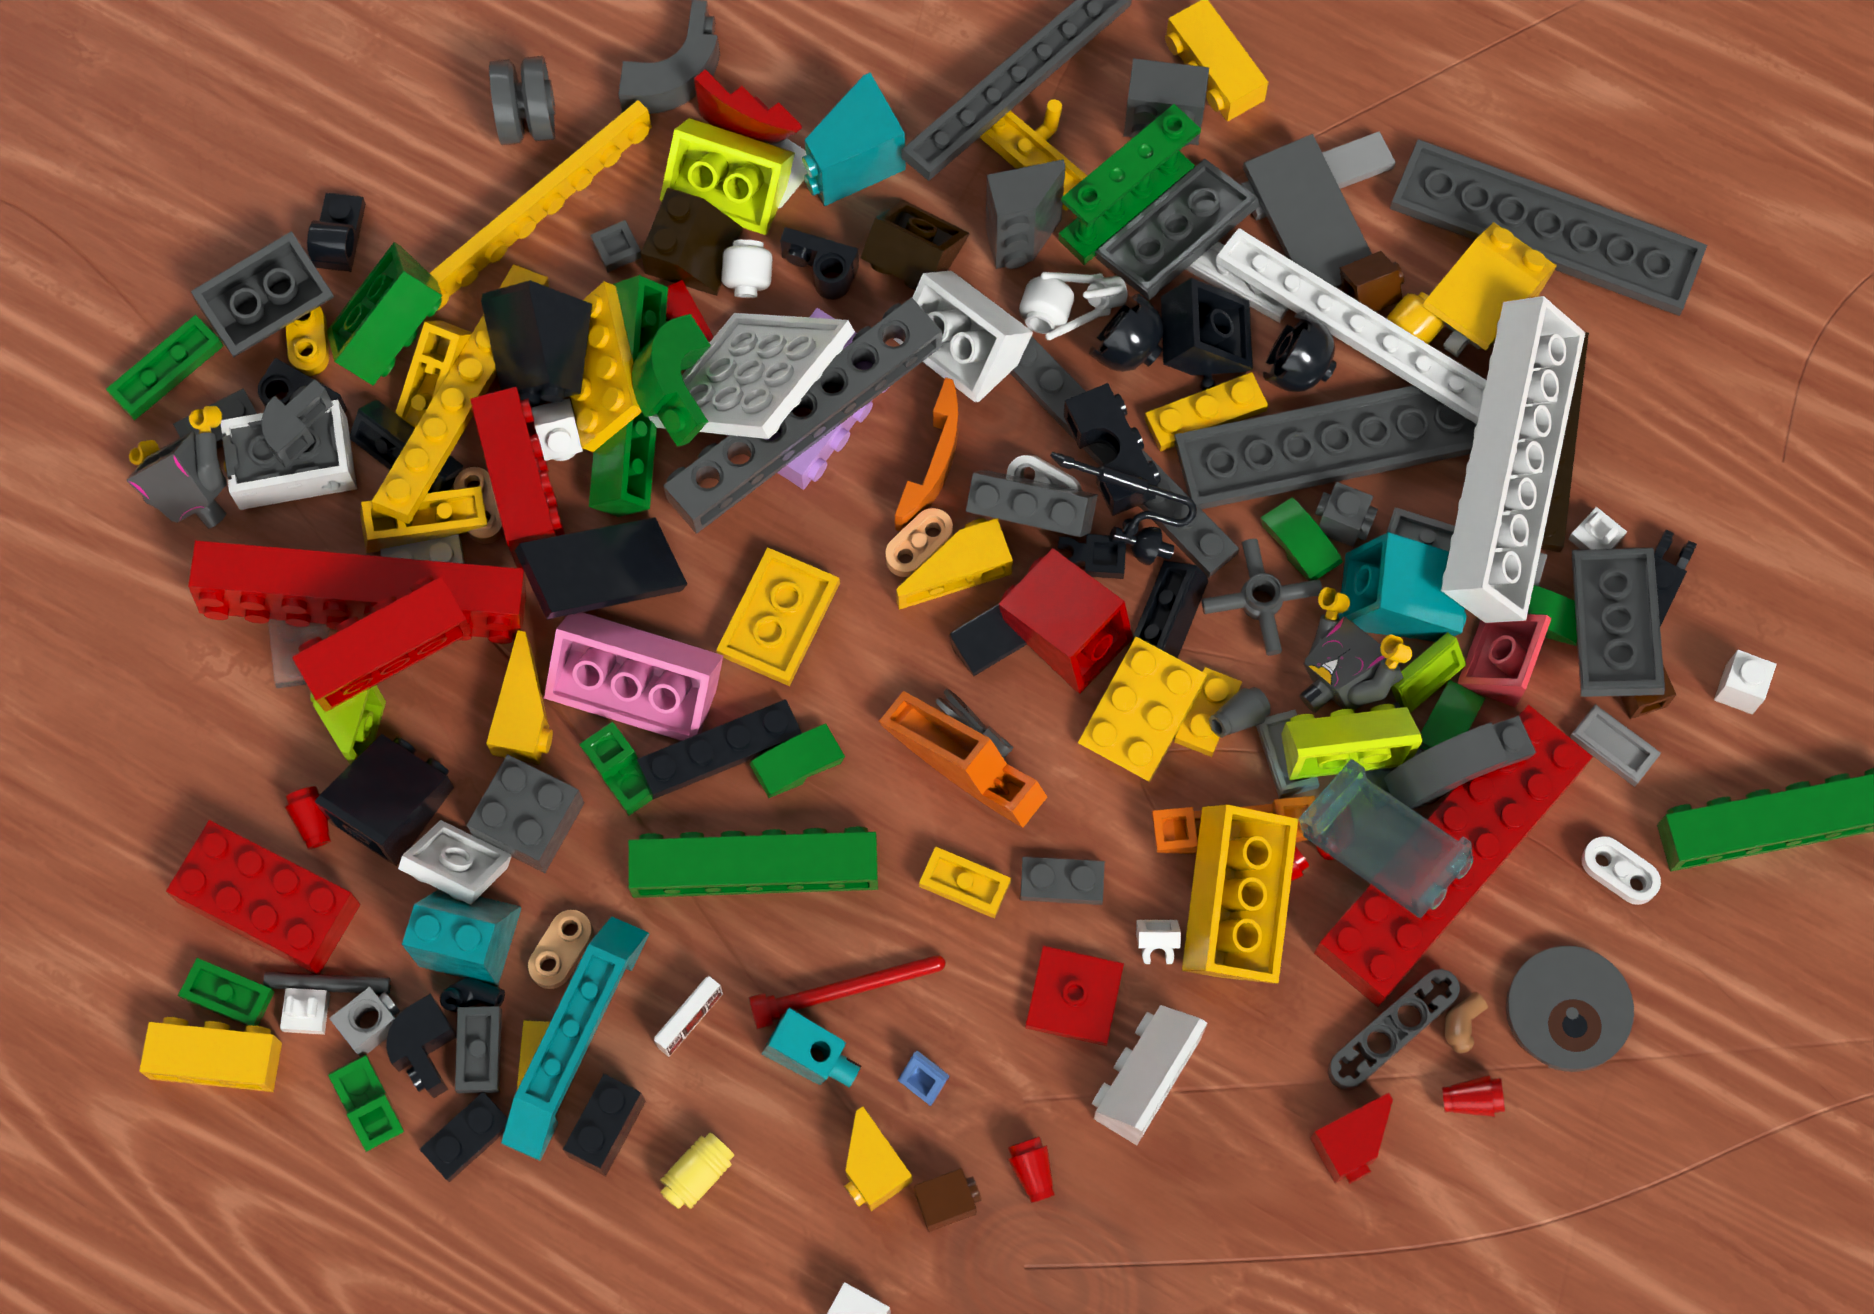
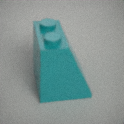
M871 72L860 78L805 139L806 155L802 157V161L807 174L804 175V180L811 195L815 196L818 194L824 206L906 170V162L901 158L902 149L905 147V133Z
M1387 532L1345 553L1341 593L1348 596L1350 606L1344 613H1340L1338 618L1341 619L1345 616L1364 632L1382 635L1391 634L1398 637L1433 642L1438 641L1447 632L1452 636L1461 634L1467 618L1465 608L1441 591L1442 578L1446 570L1449 551Z
M438 889L414 904L402 945L421 968L462 978H475L490 985L498 986L522 908L521 906L481 896L470 905L464 901L456 900L448 893Z

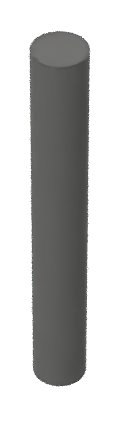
M265 972L263 985L271 989L298 988L348 993H362L368 987H371L376 994L386 992L389 995L391 979Z

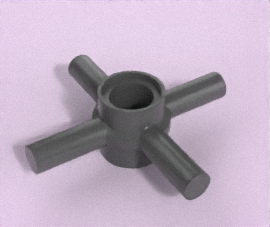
M1248 539L1243 541L1242 545L1250 579L1243 585L1239 593L1203 598L1202 609L1204 614L1243 608L1249 617L1259 620L1266 655H1277L1282 652L1274 615L1282 607L1283 601L1319 596L1322 584L1319 579L1281 586L1276 577L1265 573L1258 540ZM1257 591H1263L1268 593L1272 600L1267 603H1261L1255 600L1252 594Z

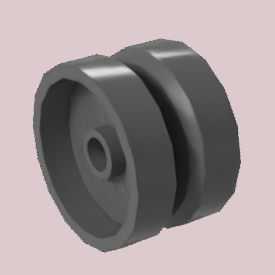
M542 55L525 57L521 63V82H518L516 68L509 59L490 61V89L500 144L511 145L522 142L524 138V119H527L529 133L536 142L555 140V101L545 57Z

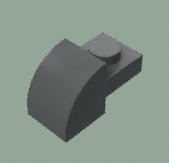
M315 379L309 385L297 389L286 406L274 396L264 409L261 422L263 435L274 456L285 468L315 442L308 428L333 406L326 389Z

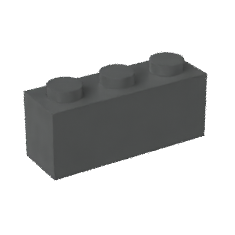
M981 470L973 473L966 512L1082 537L1091 533L1098 494L989 470Z

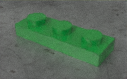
M194 315L106 388V391L135 421L224 345Z

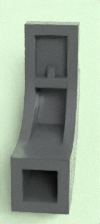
M692 0L686 40L681 49L673 56L654 63L623 61L618 93L622 113L637 100L648 109L649 114L675 109L697 96L694 78L706 69L712 76L714 75L719 63L720 49L718 35H714L715 16H709L707 1Z
M1516 716L1493 725L1490 722L1448 739L1399 765L1388 773L1384 780L1401 815L1435 803L1449 791L1472 779L1526 760L1536 754V751L1520 717Z

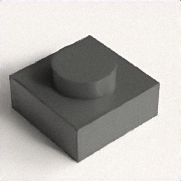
M626 220L591 234L592 243L607 273L642 258L641 250Z

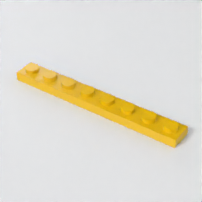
M637 100L432 270L430 274L437 280L442 293V301L438 310L446 305L450 296L459 288L470 285L477 278L479 272L489 263L499 261L505 255L507 249L519 238L523 239L529 236L535 229L536 224L548 214L552 215L559 211L565 200L573 193L585 189L591 183L593 177L604 167L608 168L614 165L619 160L621 153L628 147L643 141L652 128L648 109Z
M513 264L499 289L529 280L549 287V281L546 276ZM484 314L371 501L373 510L410 524L474 415L470 398L485 395L497 376Z

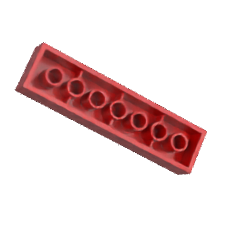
M197 540L194 543L188 585L199 613L204 614L205 617L210 619L226 620L229 616L245 617V620L259 624L268 623L269 619L284 620L287 624L296 627H307L310 623H320L336 630L337 625L351 617L358 616L359 620L374 613L373 607L386 598L395 596L398 600L412 592L410 587L421 579L432 576L435 580L443 576L466 617L472 632L460 639V641L471 640L473 636L485 637L497 644H509L512 640H515L517 630L523 631L527 596L524 570L521 568Z
M1529 704L1520 713L1519 717L1536 754L1526 760L1494 770L1456 787L1320 941L1314 954L1376 1007H1379L1582 773L1593 756Z

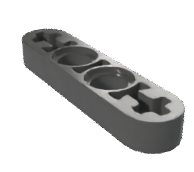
M1437 969L1423 977L1336 1053L1328 1067V1075L1331 1082L1339 1089L1353 1090L1366 1081L1452 1005L1460 991L1459 981L1456 976L1450 971ZM1431 981H1434L1436 984H1441L1444 981L1449 986L1445 992L1448 998L1446 999L1443 995L1437 996L1428 1005L1429 1008L1435 1010L1433 1013H1430L1427 1005L1422 1000L1434 987ZM1419 993L1421 999L1416 997L1414 994ZM1405 1005L1415 1007L1420 1013V1023L1415 1027L1404 1026L1398 1019L1399 1008ZM1373 1032L1384 1033L1390 1040L1389 1051L1383 1054L1371 1051L1367 1044L1369 1034ZM1355 1046H1358L1363 1057L1374 1065L1369 1067L1365 1059L1354 1071L1356 1079H1353L1350 1075L1342 1078L1339 1075V1071L1342 1068L1339 1061L1342 1060L1345 1064L1351 1063L1359 1055V1052L1353 1049Z

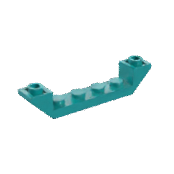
M611 916L588 944L514 1096L501 1142L503 1145L541 1161L559 1124L555 1115L625 970H633L650 935L649 932Z

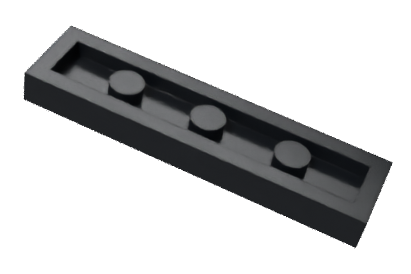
M785 699L638 758L637 766L654 800L757 758L772 748L802 734Z

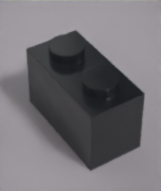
M603 1074L567 1140L563 1151L569 1158L606 1176L646 1103L642 1093Z

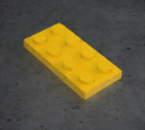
M605 281L583 299V301L592 304L581 394L570 396L581 448L591 452L598 449L642 412L633 390L632 370L634 362L616 286Z

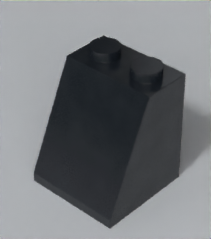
M531 280L482 293L481 303L500 390L517 387L521 400L529 399L531 408L540 406L542 402H562L564 397L581 394L592 304Z
M381 734L318 796L315 803L333 826L397 867L402 855L411 848L454 787L448 776H446L449 770L432 758L425 762L414 755L416 749L402 738L396 736L392 741Z

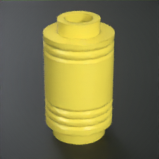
M709 1133L705 1138L700 1136L698 1141H695L694 1145L660 1179L665 1186L660 1193L678 1210L683 1204L691 1209L723 1175V1172H726L727 1168L732 1165L730 1160L734 1157V1154L712 1133Z

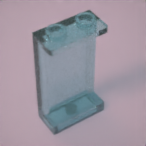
M1353 759L1345 765L1299 817L1302 833L1306 839L1420 919L1429 908L1434 910L1442 903L1448 886L1455 878H1463L1473 864L1470 840L1464 836L1459 841L1372 783L1366 777L1365 768Z

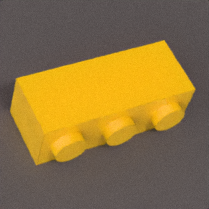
M1200 0L1168 18L1165 41L1171 53L1179 55L1186 65L1209 67L1206 98L1215 112L1220 111L1228 122L1265 101L1268 87L1267 79L1209 0Z
M164 1017L163 1023L148 1022L139 1070L151 1080L274 1092L282 1042L271 1034V1029L261 1026H246L245 1032L229 1030L230 1025L214 1021H206L204 1027L188 1026L189 1021L175 1017Z

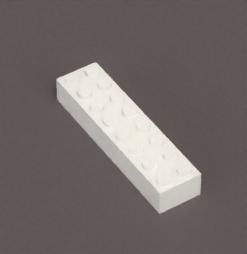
M1544 296L1503 302L1500 319L1497 323L1494 348L1489 360L1486 385L1482 393L1478 422L1474 429L1470 459L1466 466V477L1462 496L1458 504L1459 510L1450 541V552L1442 578L1441 591L1485 623L1526 621L1585 337V332Z

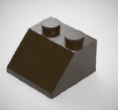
M667 188L641 251L645 274L673 283L683 280L686 287L717 296L722 284L723 252L726 248L733 246V241L740 239L743 228L705 199Z
M902 200L875 217L860 258L871 263V267L877 272L893 274L903 279L906 286L916 290L923 273L949 270L966 242L969 232Z

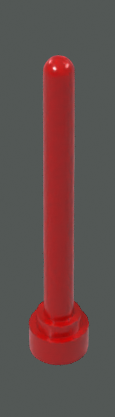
M935 955L775 998L774 995L766 997L765 993L749 997L754 1022L757 1029L772 1026L773 1021L780 1019V1015L784 1014L788 1008L795 1011L936 973L945 968L946 962L942 956Z

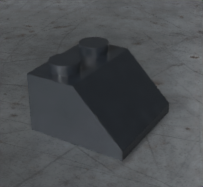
M1194 278L1188 279L1161 296L1163 365L1192 376L1248 372L1253 369L1250 304L1248 300Z

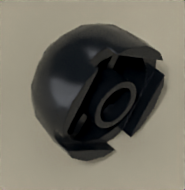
M1139 293L1131 297L1137 303L1131 309L1124 304L1100 332L1097 339L1104 342L1098 351L1093 346L1089 350V354L1111 370L1119 372L1135 370L1142 363L1149 367L1163 350L1158 345L1163 336V321L1154 306Z
M1304 311L1294 316L1301 320L1294 328L1287 324L1282 330L1266 360L1267 364H1273L1270 373L1263 371V377L1266 381L1289 392H1302L1311 389L1320 380L1326 382L1332 376L1337 364L1333 360L1335 354L1333 336L1324 324Z

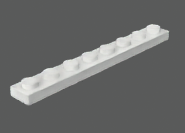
M1240 228L1236 230L1217 255L1216 263L1297 314L1304 311L1327 327L1331 335L1477 424L1482 403V393L1486 385V380Z

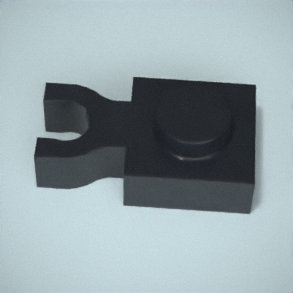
M1087 534L1086 544L1079 543L1070 537H1059L1058 549L1070 550L1073 555L1067 559L1077 566L1085 567L1084 571L1091 577L1124 579L1126 543L1120 541L1118 543L1110 542V535Z

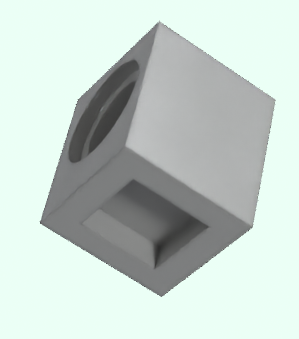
M368 987L329 1019L353 1050L361 1057L368 1054L387 1039L390 1026L395 1020L394 1016L400 1010L386 992L378 997L372 988ZM369 1011H377L379 1014L377 1023L368 1029L360 1028L362 1016Z

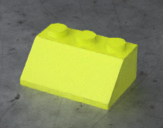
M688 118L674 129L660 201L663 200L667 188L694 195L708 201L742 226V228L766 235L786 191L795 152Z
M1393 704L1377 705L1372 707L1370 712L1355 713L1353 709H1341L1332 712L1329 717L1315 718L1313 714L1297 715L1292 717L1289 722H1285L1281 733L1289 780L1398 767L1413 758L1422 743L1421 733L1408 708H1395Z

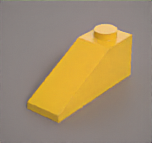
M441 320L424 322L395 412L414 428H416L472 332Z
M481 486L427 493L410 524L373 510L371 501L361 502L360 518L366 553L444 538L487 526Z
M984 518L976 519L966 524L964 529H960L896 589L899 610L1011 575L1013 560L998 519L989 521Z
M517 630L486 744L492 755L505 758L508 754L520 761L539 765L542 753L547 754L549 752L553 731L549 729L531 644L526 632Z

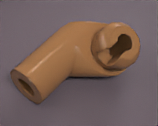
M1478 992L1472 993L1452 1008L1445 1017V1039L1457 1053H1466L1472 1049L1474 1039L1471 1036V1020L1488 1008L1486 1001Z

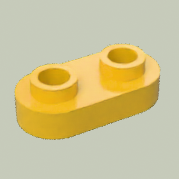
M320 306L307 313L310 314L307 320L299 321L297 319L286 326L288 359L293 368L307 376L321 373L329 363V345L326 332L327 321ZM307 348L313 349L310 355H301L303 350Z

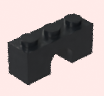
M1106 383L1065 400L1063 416L1079 449L1095 443L1108 445L1115 451L1117 457L1104 466L1147 479L1149 485L1158 487V483L1161 482L1158 469L1152 460L1147 462L1142 452V449H1144L1142 437L1136 427L1130 428L1125 418L1127 408L1119 393L1114 395L1109 384ZM1096 478V484L1112 516L1156 499L1154 494L1146 492L1141 495L1098 481V478Z

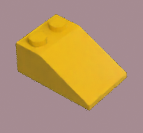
M1493 222L1475 239L1427 297L1422 306L1478 346L1487 350L1495 342L1497 323L1500 319L1503 302L1538 297L1557 265L1549 261L1541 252L1532 249L1520 241L1509 230Z

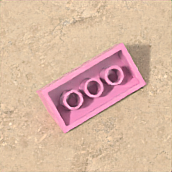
M583 612L567 615L556 628L544 699L683 741L700 734L717 690L724 655Z

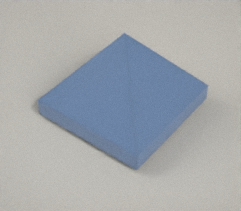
M916 1050L898 1078V1081L931 1106L950 1076L936 1063Z

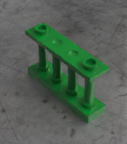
M1175 104L1169 107L1061 197V202L1077 218L1059 232L1058 241L1083 265L1087 264L1096 256L1095 251L1195 167L1179 150L1200 134L1201 128Z

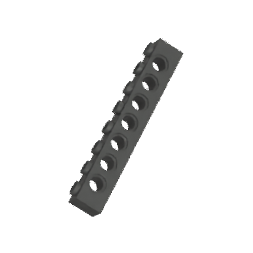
M912 297L902 305L901 303L893 305L886 311L880 322L872 328L867 326L861 329L854 336L852 343L834 357L823 371L822 376L814 382L801 398L799 405L793 408L781 423L777 431L781 434L779 438L768 441L763 438L729 435L719 444L712 443L700 452L695 462L687 468L680 467L667 478V483L663 486L668 502L696 534L940 349L942 347V330ZM891 338H898L903 341L901 345L896 347L885 344ZM861 361H868L873 364L867 370H859L854 367ZM831 384H837L842 387L837 393H827L824 391V388ZM802 407L812 411L805 417H798L793 414L796 409ZM739 454L750 457L744 464L738 465L731 462V459ZM706 478H715L719 481L712 488L699 486L701 481Z

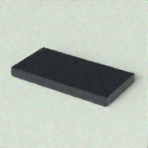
M656 517L519 543L515 549L546 620L680 592L687 585Z

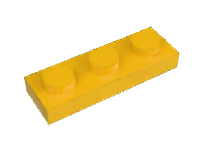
M1250 372L1145 413L1144 420L1159 452L1175 446V434L1242 421L1266 412L1268 404L1253 373Z

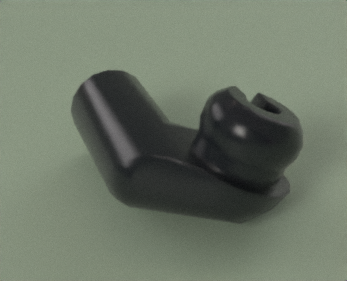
M468 977L443 990L440 995V1003L444 1009L457 1012L458 1007H470L477 1003H482L489 1007L501 1006L505 998V990Z

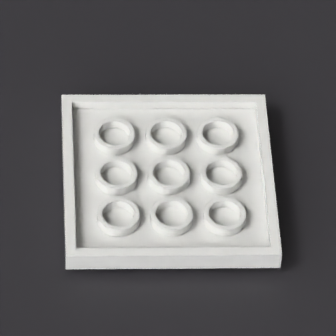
M734 313L709 342L711 345L692 368L687 369L682 374L687 389L709 421L700 432L769 439L778 431L781 423L793 408L799 405L801 398L814 382L822 376L826 367L843 350L844 345L855 333L849 320ZM657 415L649 417L657 428L665 429Z

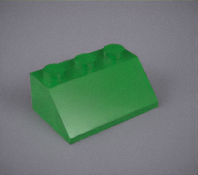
M393 242L326 331L334 362L373 386L380 376L385 377L394 367L397 354L403 346L408 347L417 337L420 324L426 316L432 317L436 313L442 301V293L437 280L396 242Z

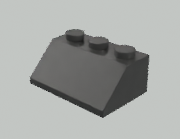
M1064 159L987 175L986 232L996 269L1003 267L1016 269L1026 265L1027 262L1034 261L1061 222L1063 205L1061 197H1063L1065 179Z
M292 231L191 291L197 305L233 357H236L334 298L333 293Z

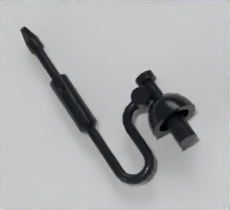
M1051 453L1050 456L1061 467L1073 468L1095 475L1098 481L1141 495L1148 492L1187 505L1189 513L1183 519H1175L1153 511H1144L1135 515L1134 518L1124 520L1122 523L1124 532L1116 526L1110 532V542L1118 543L1120 541L1130 544L1133 556L1145 565H1151L1157 556L1167 560L1171 559L1174 553V545L1162 541L1161 529L1146 527L1138 531L1139 523L1144 519H1152L1174 527L1186 526L1194 520L1197 514V507L1192 499L1149 485L1147 479L1104 465L1101 468L1075 461L1074 458L1063 454Z

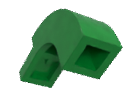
M691 314L666 322L637 355L632 370L633 390L645 418L657 415L677 447L689 444L709 422L687 389L681 374L682 370L692 368L711 346Z

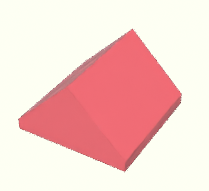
M1527 614L1526 621L1485 623L1480 620L1465 661L1466 666L1462 669L1457 684L1477 694L1516 707L1526 691L1551 618L1548 615Z

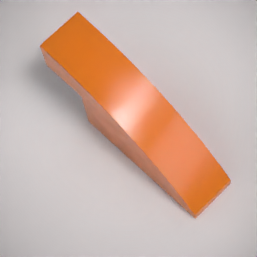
M905 691L899 695L879 720L881 726L936 771L984 805L1024 828L1047 798L1037 780L1006 763L989 737Z

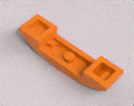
M945 377L933 410V427L943 431L924 483L920 485L907 481L895 513V530L901 531L920 512L932 505L950 472L958 436V401L953 379Z
M1315 796L1274 799L1272 804L1242 807L1297 818L1296 842L1320 837ZM1193 807L1152 811L1156 851L1158 853L1196 854L1202 810L1193 811Z

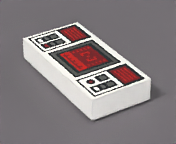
M710 976L708 978L705 977L654 1037L659 1050L668 1057L671 1056L723 995L720 984Z

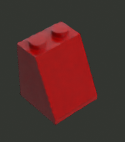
M1053 548L1044 557H1040L1033 562L1028 574L1017 585L1009 587L999 603L1003 620L1079 694L1133 638L1125 601Z

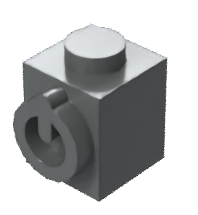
M1336 482L1332 493L1324 492L1315 514L1322 517L1319 527L1328 538L1354 547L1357 538L1366 541L1378 512L1377 508L1370 506L1374 496Z

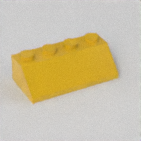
M1227 804L1202 807L1182 971L1220 978L1279 984L1298 827L1297 818Z

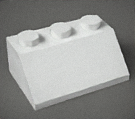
M953 271L923 273L912 297L942 330V347L925 359L923 363L944 379L945 377L953 379L955 387L974 402H979L1019 364L1033 334V331ZM894 338L900 345L903 343L902 340Z
M1160 1005L1155 1015L1147 1012L1135 1031V1034L1141 1037L1132 1051L1126 1047L1113 1068L1119 1072L1111 1086L1104 1082L1092 1102V1105L1097 1107L1094 1120L1133 1144L1138 1145L1200 1042L1207 1022L1201 1018Z

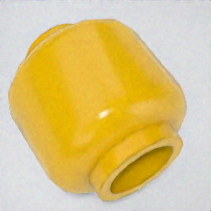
M1420 292L1419 295L1409 293L1403 297L1386 319L1429 344L1444 327V321L1422 306L1429 295L1424 292Z

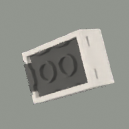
M332 400L333 406L308 428L315 442L287 468L276 459L263 435L261 424L263 413L221 420L225 455L224 470L229 478V493L240 510L357 489L348 420L339 400Z

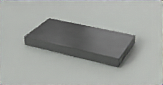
M1308 135L1244 162L1242 168L1258 197L1285 256L1337 289L1342 287L1340 267L1372 255L1314 135Z
M1203 159L1095 251L1096 258L1150 300L1258 208V197L1208 160Z
M1654 548L1572 550L1580 697L1664 695L1665 682Z

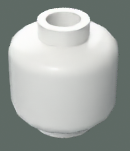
M755 240L733 241V246L726 248L723 252L721 280L723 285L734 289V296L756 298L757 291L765 290L770 286L773 257L769 250L763 248L764 243Z
M1041 276L1035 277L1026 285L1019 306L1020 316L1029 329L1037 333L1047 334L1067 323L1074 302V293L1069 285L1057 278L1042 279Z

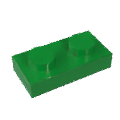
M196 958L178 996L183 1000L243 1025L259 1026L275 992L269 987Z

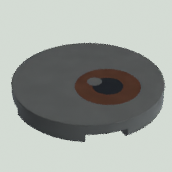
M1558 946L1537 953L1518 970L1508 989L1506 1015L1515 1040L1530 1055L1548 1065L1549 1068L1565 1072H1580L1604 1064L1622 1048L1632 1029L1634 1004L1626 980L1610 961L1600 954L1585 948Z

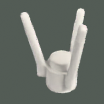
M1042 272V279L1057 278L1063 282L1089 283L1090 285L1087 291L1083 293V297L1088 299L1090 305L1095 307L1094 310L1047 333L1045 338L1052 340L1098 317L1110 315L1111 308L1124 305L1127 300V287L1124 280L1119 276L1104 278L1101 273L1086 275Z

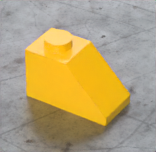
M862 1106L855 1114L845 1170L850 1182L844 1185V1187L858 1207L865 1203L869 1210L873 1211L913 1181L911 1173Z

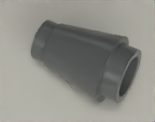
M1256 687L1250 689L1242 688L1214 715L1210 716V727L1218 737L1223 738L1226 735L1263 724L1266 716L1270 714V703L1260 689Z

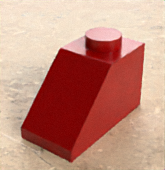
M1390 1093L1316 1130L1310 1139L1335 1183L1346 1178L1348 1183L1351 1184L1371 1173L1369 1165L1378 1157L1393 1102Z

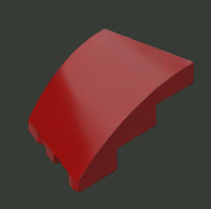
M706 69L694 78L700 116L712 126L764 143H779L802 129V125L779 102L769 109L757 96L753 97L743 86L729 94Z

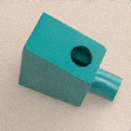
M790 1008L781 1017L761 1053L763 1056L819 1085L823 1084L828 1076L850 1088L862 1066L841 1054L846 1045L844 1040ZM814 1048L819 1049L824 1055L823 1062L815 1061L811 1056L810 1050Z

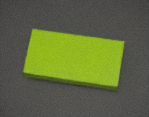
M1447 632L1401 671L1404 678L1391 687L1396 702L1398 701L1401 707H1407L1411 713L1466 666L1456 637Z

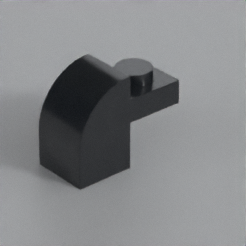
M431 994L399 1013L388 1031L386 1046L391 1064L399 1072L412 1065L413 1067L406 1071L418 1092L426 1089L435 1098L447 1091L448 1088L428 1054L457 1038V1035Z

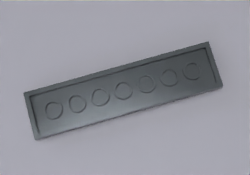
M1419 139L1390 206L1391 210L1475 240L1494 222L1500 227L1509 230L1516 238L1532 249L1541 252L1549 261L1557 265L1556 271L1678 316L1681 315L1707 248V245Z
M1409 386L1175 434L1174 438L1188 496L1194 501L1196 507L1202 510L1471 454L1474 429L1477 424L1419 388Z

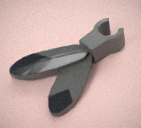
M946 689L944 691L948 701L942 698L935 700L937 705L947 715L989 737L1003 758L1012 751L1013 746L990 726L986 729L985 725L973 711L951 690Z

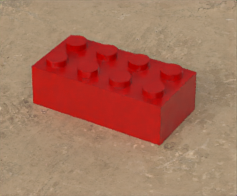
M512 387L470 398L505 539L516 567L523 569L515 552L519 543L565 535L562 520H560L555 492L550 482L547 461H544L543 458L544 455L536 432L529 399L521 400L517 387Z
M432 576L423 578L410 587L412 592L398 600L395 596L386 598L373 607L374 613L359 620L358 616L351 617L336 626L337 633L324 640L320 636L314 637L298 647L300 653L292 656L315 700L325 712L472 633L466 617L443 576L435 580Z
M211 820L207 822L166 890L178 904L313 974H320L361 905L354 895L344 888Z

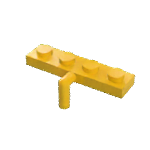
M1056 99L1050 100L1047 103L1044 122L1035 131L1010 110L980 136L985 143L1016 169L1064 159L1065 179L1063 196L1087 177L1083 171L1046 141L1058 129L1062 103ZM1063 204L1062 208L1067 211L1068 208Z

